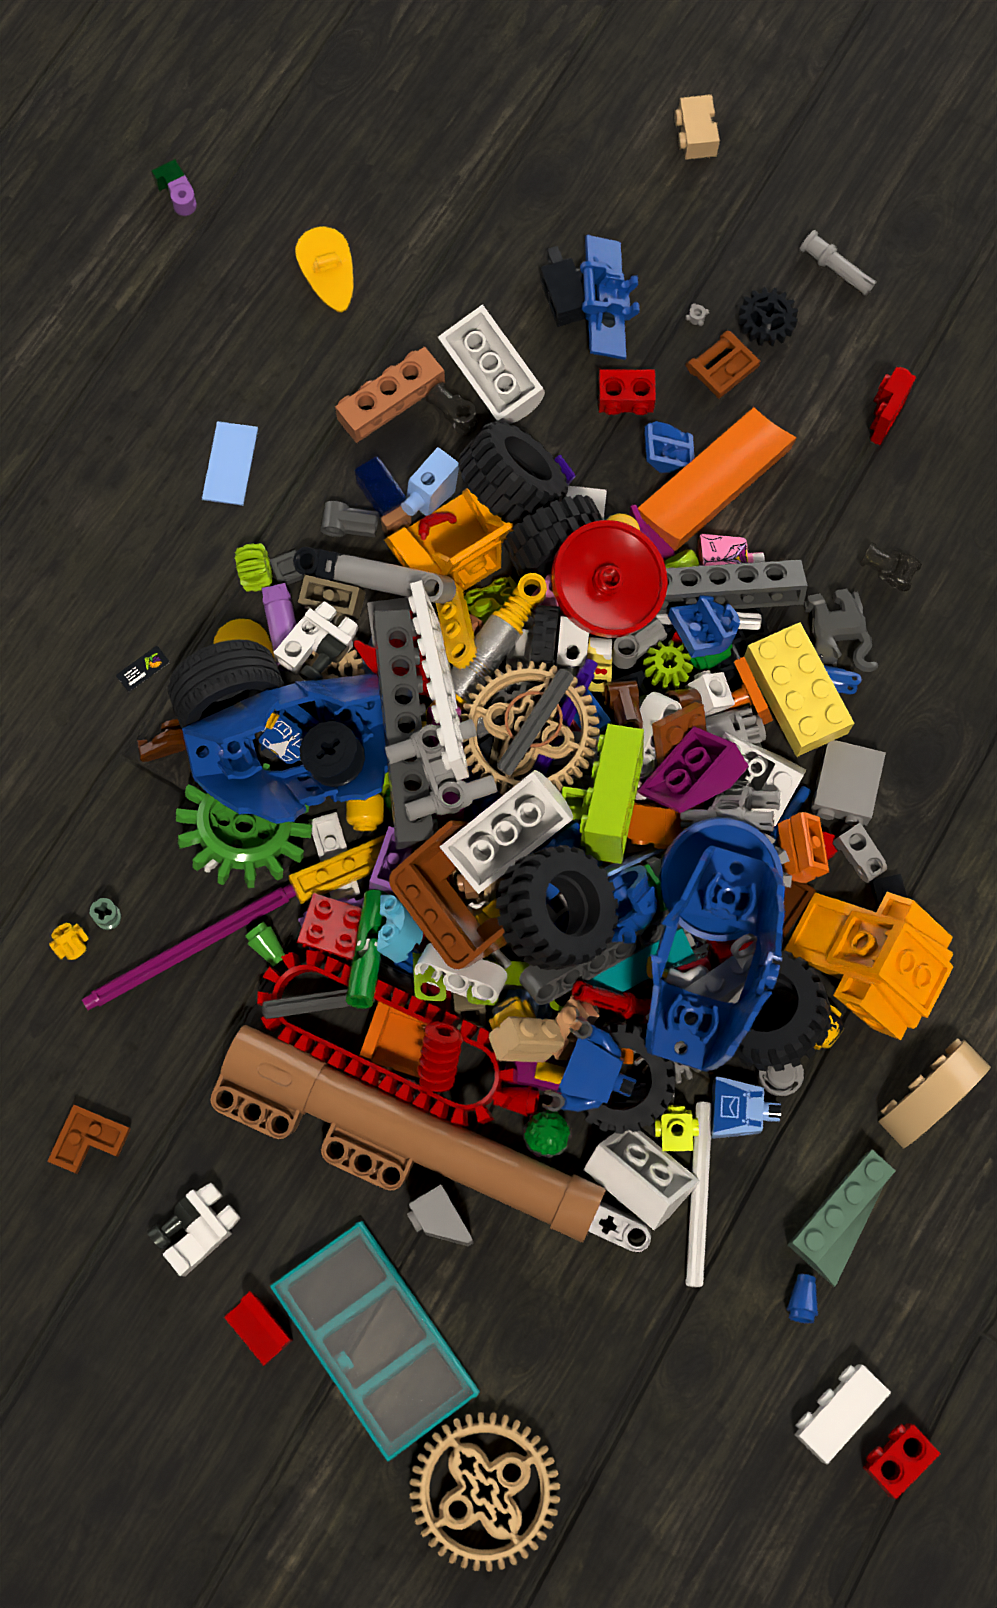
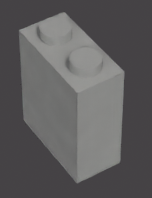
M836 740L825 744L810 812L817 813V816L826 820H833L834 818L845 820V823L850 826H855L858 823L867 826L872 819L886 752Z

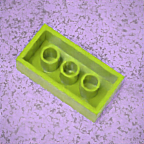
M608 724L606 734H600L597 751L600 754L599 760L594 761L593 788H588L586 796L587 815H582L580 823V833H582L581 846L585 847L586 855L590 854L596 860L622 864L644 760V729Z

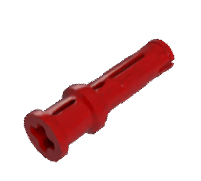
M577 981L572 988L574 1000L612 1010L622 1019L632 1018L641 1025H648V1020L645 1016L650 1013L651 999L636 998L635 994L631 992L621 994L583 981Z

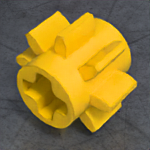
M64 923L52 932L51 936L54 941L49 943V946L60 959L66 956L68 960H74L86 951L87 947L84 942L89 940V937L78 924L72 927L70 923Z

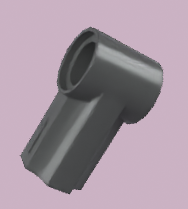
M328 501L324 506L320 531L332 537H342L345 534L375 537L379 514L376 511L350 508L347 504L339 501Z

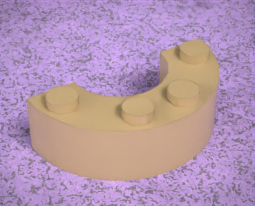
M957 1038L945 1049L948 1055L945 1057L942 1054L929 1066L933 1071L926 1078L920 1075L908 1086L911 1090L908 1095L898 1103L893 1099L881 1110L884 1116L878 1122L903 1149L941 1119L991 1068L965 1040L961 1042Z

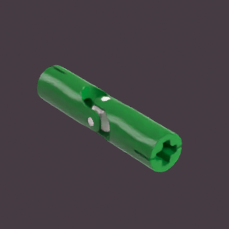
M369 890L364 894L355 955L350 972L346 1002L350 1006L360 1009H366L373 1005L381 954L377 951L378 931L387 922L386 917L380 915L381 895H389L381 890Z

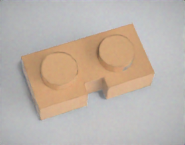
M574 996L570 997L554 1019L560 1028L564 1040V1046L556 1053H552L556 1060H567L574 1050L578 1038L570 1031V1028L576 1031L582 1027V1023L576 1017L582 1016L593 1025L599 1017L597 1012H600L596 1006L574 1000Z

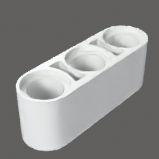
M652 692L647 695L640 708L643 720L642 729H644V760L640 779L648 778L657 765L652 724L682 709L678 701L658 692Z
M431 943L426 946L414 968L416 975L418 973L424 974L430 965L435 969L432 978L436 979L435 982L439 981L441 975L444 976L443 984L446 986V990L467 997L466 992L469 986H472V996L482 1001L490 1000L492 1004L496 1002L507 980V973L504 968L484 959L467 968L453 969L445 963ZM426 982V983H429V984H431V985H434V986H437V987H438V985H436L435 983Z

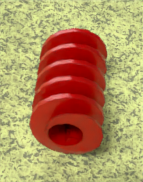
M431 1022L425 1028L424 1045L421 1048L420 1064L417 1072L420 1076V1085L433 1092L447 1091L453 1087L463 1036L459 1029L451 1024Z

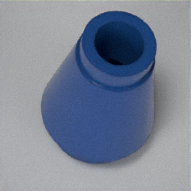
M806 1274L797 1275V1281L795 1282L787 1307V1311L790 1312V1320L800 1323H814L815 1316H818L816 1277Z

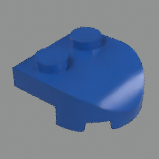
M699 596L697 604L671 607L668 613L670 621L691 658L719 654L727 650L732 644L740 625V619L735 609L729 604H726L724 607L714 602L713 596Z

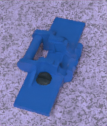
M586 235V261L580 265V271L583 273L584 278L582 311L587 313L586 319L589 321L590 353L625 360V320H630L639 313V303L635 302L630 306L629 301L630 292L638 286V277L632 276L631 279L624 281L621 242ZM595 284L597 285V301L595 300Z

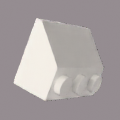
M632 1130L625 1131L624 1134L613 1133L598 1144L584 1168V1171L597 1183L601 1184L620 1203L624 1204L653 1230L675 1212L700 1181L666 1151H662V1148L641 1130L633 1133Z

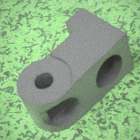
M858 823L833 841L837 849L843 852L864 882H870L887 870V864L861 823Z

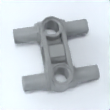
M472 719L460 722L458 726L463 740L477 736ZM440 724L426 725L420 731L412 733L410 739L385 747L390 764L414 756L417 759L419 758L429 784L430 796L405 804L410 821L433 813L440 816L455 814L462 808L470 806L472 800L497 792L492 775L469 783L462 781V779L457 781L452 769L446 770L441 752L446 751L445 746L442 747L440 742L437 746L431 748L424 745L422 740L427 736H435L438 739L436 729L441 728ZM447 792H454L458 795L459 801L455 804H447L442 796Z
M737 780L731 788L704 801V807H709L708 810L688 809L682 812L680 815V820H682L680 822L681 828L689 827L702 820L725 817L743 821L758 830L773 831L774 811L757 812L753 811V808L780 810V791H754V788L748 786V783Z

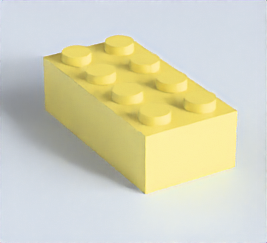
M801 622L748 645L744 657L796 757L850 732L854 721Z

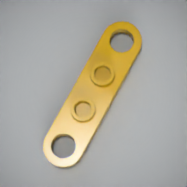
M455 582L456 593L454 598L445 604L436 603L447 659L456 668L465 669L466 665H470V661H474L472 658H476L477 647L474 643L475 637L467 601L464 599V590Z

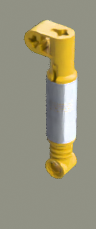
M528 573L520 578L517 587L512 592L514 597L509 596L507 599L509 602L503 604L504 608L494 611L482 629L476 634L474 643L477 647V653L475 654L476 658H472L474 661H470V665H466L465 669L452 667L453 669H451L450 674L454 684L457 706L460 707L461 711L464 710V703H473L469 699V694H479L476 689L478 683L485 687L486 681L484 678L486 676L492 677L495 673L494 671L499 668L498 666L504 661L507 654H509L512 647H514L517 640L523 634V622L529 620L527 616H531L533 614L532 610L535 611L537 605L544 601L547 584L541 575ZM529 584H534L538 586L540 592L536 596H529L524 592V588ZM435 700L432 701L429 707L436 705ZM422 721V728L426 726V721Z

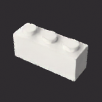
M863 1365L848 1366L838 1379L841 1383L834 1391L829 1388L818 1399L819 1408L813 1414L807 1412L796 1424L799 1430L794 1435L823 1463L828 1464L891 1393Z

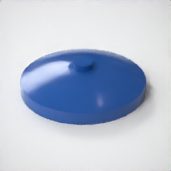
M725 817L702 820L683 830L666 850L659 873L662 899L669 913L681 899L704 851L711 845L770 863L777 869L783 880L782 864L770 840L755 827L743 821ZM738 863L731 864L730 872L738 875L741 872V866ZM726 891L722 894L721 899L723 903L728 905L732 901V896L730 892ZM682 913L678 923L689 933L710 941H731L750 934L745 930L694 914Z

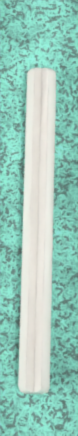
M697 1102L695 1105V1118H698L699 1136H694L692 1174L700 1181L692 1190L690 1196L686 1285L690 1287H701L704 1278L713 1107L712 1103Z

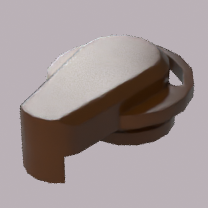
M178 719L164 722L161 725L162 733L156 735L151 742L137 740L140 760L142 762H149L186 749L183 731Z

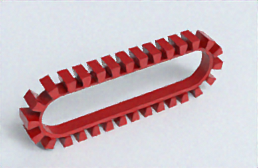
M306 950L307 965H301L299 955L293 952L288 953L281 958L289 970L281 975L277 970L269 967L263 975V978L276 984L273 994L258 991L257 1004L262 1006L264 1001L282 999L287 984L295 976L306 972L320 973L348 987L351 966L328 956L323 970L321 966L325 955L319 951ZM343 969L342 974H341V978H340V977H338V974H339V973L341 972V970ZM377 980L374 999L425 1024L438 1022L444 1013L443 1022L451 1024L456 1028L462 1021V1019L447 1011L445 1012L430 1003L428 1004L413 995L411 996L396 987L394 988L381 980ZM393 992V996H392L391 1001L387 1000L388 997H389V996L391 995V993ZM411 998L408 1009L403 1008ZM428 1005L425 1017L420 1016ZM286 1016L272 1019L261 1017L266 1029L273 1032L282 1024L286 1026L277 1039L316 1058L325 1060L327 1063L394 1094L413 1105L429 1111L432 1098L437 1099V1102L429 1112L446 1120L449 1106L454 1107L455 1111L451 1123L468 1126V1111L474 1110L476 1111L478 1123L485 1124L494 1120L486 1106L495 1100L502 1108L506 1109L513 1099L499 1092L502 1081L518 1084V1071L514 1068L502 1070L500 1064L502 1061L496 1058L494 1051L492 1052L488 1049L491 1044L489 1040L490 1032L480 1027L477 1041H473L471 1039L479 1027L464 1019L460 1029L463 1041L483 1050L492 1060L495 1069L494 1084L488 1095L481 1101L469 1105L457 1104L293 1025ZM299 1033H301L302 1035H301V1037L299 1038V1040L297 1041L298 1035H299ZM315 1041L319 1042L313 1050ZM331 1050H336L330 1058ZM348 1057L352 1058V1060L346 1067ZM365 1065L369 1066V1068L363 1075ZM381 1074H386L385 1078L379 1085ZM400 1081V1082L403 1083V1085L400 1087V1089H399L398 1092L396 1093L397 1085H398V1082ZM415 1089L421 1091L413 1101Z

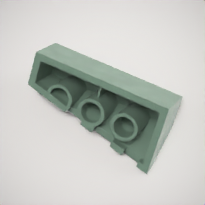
M873 1150L866 1152L787 1244L833 1287L836 1286L885 1183L896 1171Z

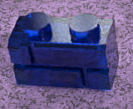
M379 456L374 457L354 470L356 483L375 511L379 513L380 518L400 507L401 503L407 498Z

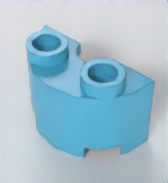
M381 895L380 915L385 916L387 922L378 931L377 951L395 963H399L409 958L407 954L416 943L420 945L423 931L398 898L393 895Z

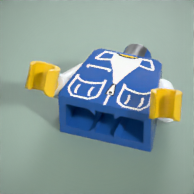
M299 705L284 708L277 712L274 711L266 723L265 730L261 732L258 738L259 743L262 744L261 752L267 758L277 756L286 764H293L299 761V749L303 737L320 722Z

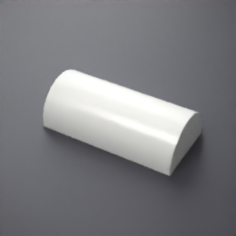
M483 304L438 336L443 346L497 421L506 422L509 425L531 413L542 401L545 394L544 389Z
M534 770L449 838L440 848L479 894L501 877L510 866L514 865L515 861L530 854L573 819V813L564 797L550 780L539 771Z

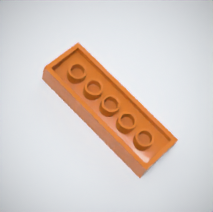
M753 407L638 507L642 519L676 551L789 452L797 437L772 423Z

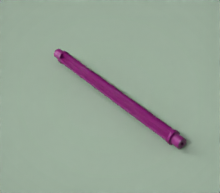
M289 884L283 888L279 887L107 984L91 991L92 994L82 999L83 1004L88 1011L98 1005L101 1007L110 1000L283 904L288 903L289 899L296 896L292 885Z

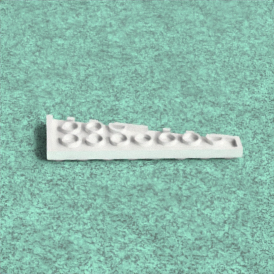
M420 580L410 584L413 596L408 597L413 614L417 613V617L413 618L416 632L422 636L420 639H417L421 655L426 656V660L422 661L427 679L431 678L430 682L427 683V689L431 700L436 702V705L431 706L434 719L437 724L440 723L441 728L436 729L441 746L446 748V751L441 752L446 770L452 769L458 781L468 778L469 773L466 755L462 746L463 737L458 726L460 725V719L456 713L458 707L454 684L450 674L451 666L447 659L440 622L423 582Z

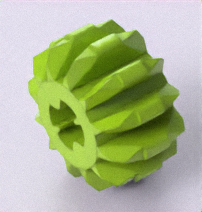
M251 543L237 548L235 557L236 568L243 588L247 592L261 591L264 587L271 586L272 568L265 547L261 543Z
M669 640L667 647L661 641L657 642V649L650 647L647 652L649 657L644 658L643 665L648 667L645 670V676L653 677L651 682L653 686L657 685L659 681L662 682L663 690L667 689L669 683L675 689L679 688V681L687 682L689 678L687 673L692 672L693 665L689 663L691 656L689 653H683L685 646L681 644L675 648L673 647V640ZM665 662V665H667V662H670L673 666L671 668V665H669V668L663 666V663Z

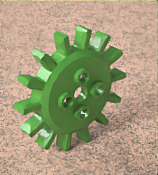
M264 763L262 766L263 770L270 771V765ZM188 784L185 788V797L198 804L199 808L198 810L177 808L176 822L197 825V830L178 835L179 848H185L201 844L203 850L193 858V868L196 871L214 859L221 864L218 869V884H225L232 868L244 869V880L247 887L254 888L257 877L255 868L266 865L271 875L277 881L283 878L282 865L276 859L281 853L299 863L302 861L304 850L289 842L290 836L311 838L313 825L295 822L275 824L256 815L238 814L195 786ZM305 805V806H306V811H305V813H307V812H309V806H308V805ZM225 820L229 822V825L222 826L219 822ZM240 822H248L251 824L252 829L249 832L243 833L236 829V825ZM264 833L267 834L268 837L265 839H261L258 837V835ZM239 844L242 848H235L232 845Z

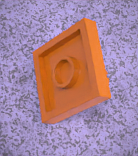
M745 657L734 661L743 684H741V688L731 692L735 705L725 711L750 703V705H754L764 725L773 721L769 708Z

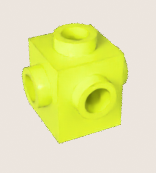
M668 1105L661 1118H657L655 1121V1137H661L662 1151H693V1136H699L698 1118H692V1111L685 1110V1105ZM675 1124H680L682 1126L681 1129L677 1131L672 1130L671 1128Z

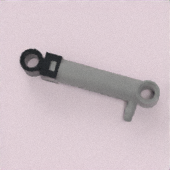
M311 547L299 549L293 558L295 570L301 575L313 576L405 597L413 596L410 584L422 580L431 603L445 604L451 601L456 593L455 582L447 575ZM312 558H314V565H313V567L311 566V560H312ZM438 582L439 591L437 594H435L434 587L435 584Z

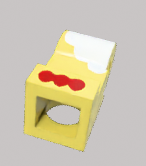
M589 637L587 659L598 663L594 672V679L605 680L600 684L591 681L588 688L589 691L605 692V683L611 682L612 639Z

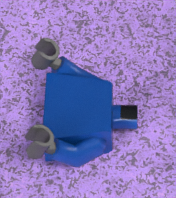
M582 1016L576 1017L582 1023L581 1029L575 1031L570 1028V1031L578 1037V1040L557 1092L559 1093L552 1090L545 1091V1094L553 1096V1101L550 1105L542 1104V1106L553 1112L560 1109L579 1112L599 1108L602 1103H608L612 1091L630 1097L637 1081L620 1073L624 1059L621 1058V1049L611 1035L591 1025Z

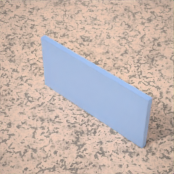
M217 421L202 500L244 505L258 427Z

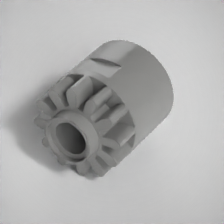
M748 705L705 717L707 732L722 738L726 732L761 748L760 742L766 740L765 727L761 717L753 715L752 708H749Z

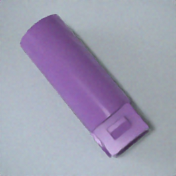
M285 583L262 588V601L265 607L273 652L297 625L291 602L292 598ZM276 662L279 671H289Z

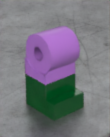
M176 159L151 170L158 190L167 189L176 213L181 216L191 215L197 206L194 191Z

